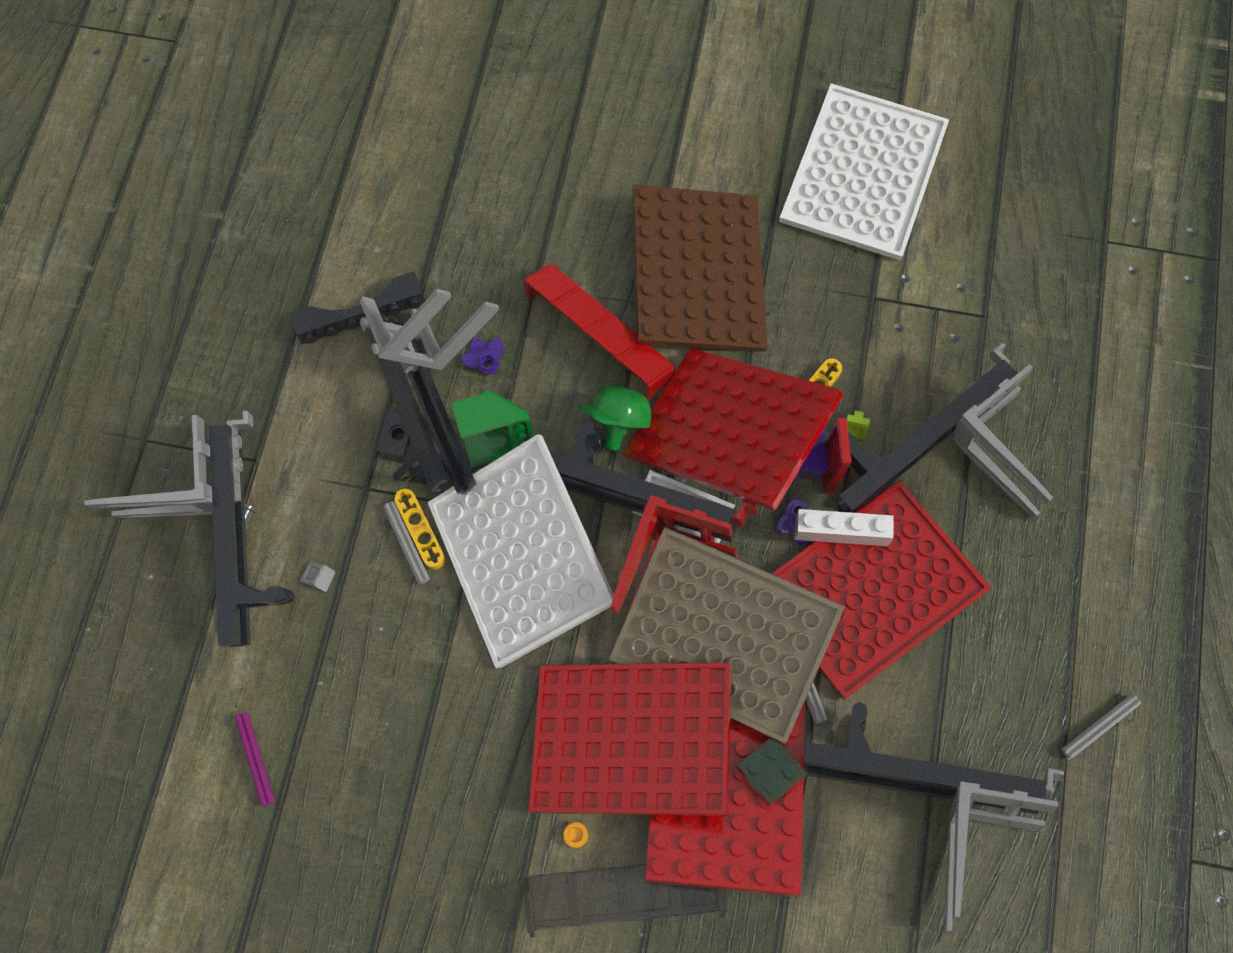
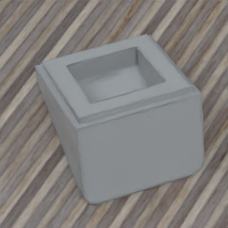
M310 561L300 582L326 592L335 575V571L324 564Z

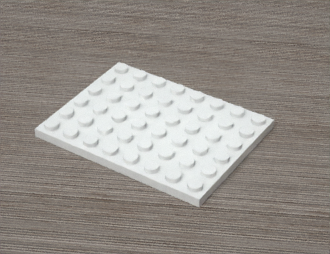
M830 84L779 222L901 261L949 119Z
M539 434L474 473L473 476L477 484L466 495L457 494L453 486L428 502L495 668L506 666L611 607L614 597L543 436Z

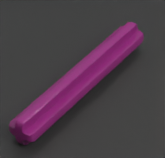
M246 712L240 713L235 716V722L261 806H268L275 801L249 714Z

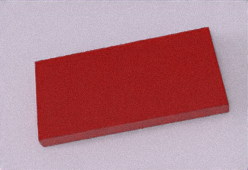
M838 418L826 440L829 471L822 475L825 494H833L851 465L847 418Z

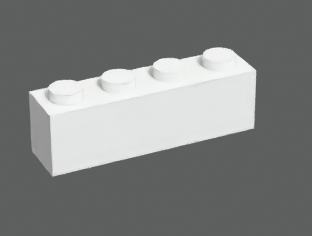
M799 509L795 517V540L888 546L893 539V516Z

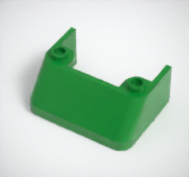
M486 390L477 396L451 403L460 436L464 440L471 469L489 465L534 437L529 413L496 392Z

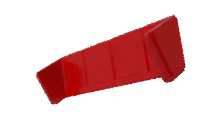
M548 264L523 280L524 292L529 300H532L539 293L555 309H558L577 325L588 337H591L610 353L621 365L623 364L643 381L644 396L647 400L674 375V365L649 344H638L637 334L554 264Z

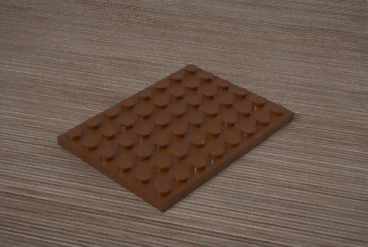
M634 184L632 191L637 343L765 352L768 346L757 195Z

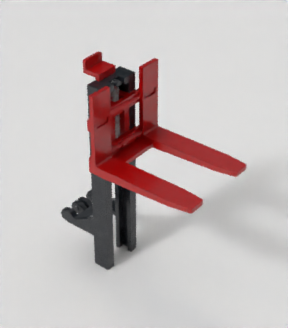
M586 418L583 424H581L568 456L549 451L566 490L642 514L611 603L612 611L617 614L625 600L651 535L653 540L627 615L664 527L738 559L737 549L714 542V537L732 543L737 527H743L747 515L757 516L758 513L756 504L746 500L742 501L739 512L736 514L733 508L594 465L593 456L601 451L604 442L602 437H600L596 422L592 418ZM675 525L700 532L701 537L679 531Z

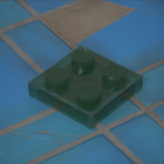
M772 737L736 765V769L768 806H771L808 774L782 743Z

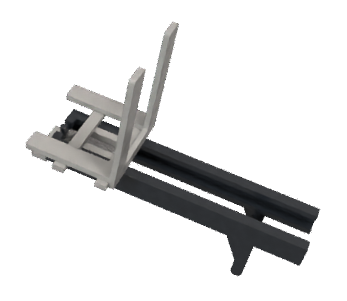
M436 289L418 310L412 309L410 311L411 318L409 320L401 318L394 320L392 316H389L387 319L386 315L379 313L374 299L361 297L360 303L366 315V318L363 317L360 321L362 330L368 333L372 343L371 348L378 358L411 441L402 466L394 473V480L428 484L430 491L440 492L442 490L441 484L449 481L445 473L448 471L457 494L466 495L477 483L428 368L442 370L499 310L498 305L485 302L453 337L439 349L428 322L452 297L450 292ZM416 339L422 340L428 355L422 354ZM405 373H408L409 378L416 392L422 410L432 431V434L440 451L439 456Z

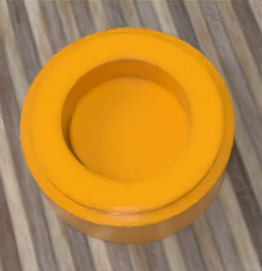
M579 822L568 824L563 832L564 841L571 848L584 846L588 840L586 827Z

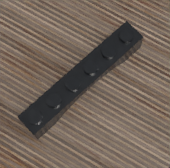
M415 271L393 278L388 287L373 298L379 313L386 316L396 315L400 311L409 308H417L425 302ZM362 305L343 310H327L308 306L290 312L301 344L313 343L317 339L334 336L346 329H355L361 325V319L363 317L366 318Z

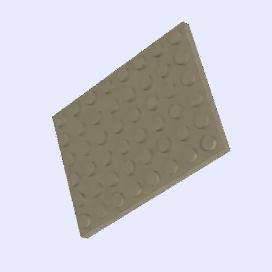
M664 527L609 660L617 664L730 663V718L786 744L845 606Z

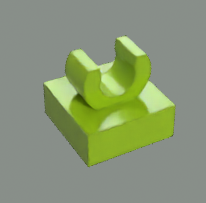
M855 411L854 415H847L848 432L852 436L854 435L856 439L865 440L870 419L863 418L864 412Z

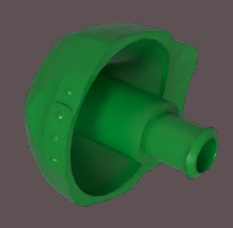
M619 386L602 387L595 394L591 404L579 405L578 410L584 411L595 420L606 424L605 430H607V435L603 446L610 451L621 449L623 435L627 434L628 427L649 428L651 424V408L647 398L640 392Z

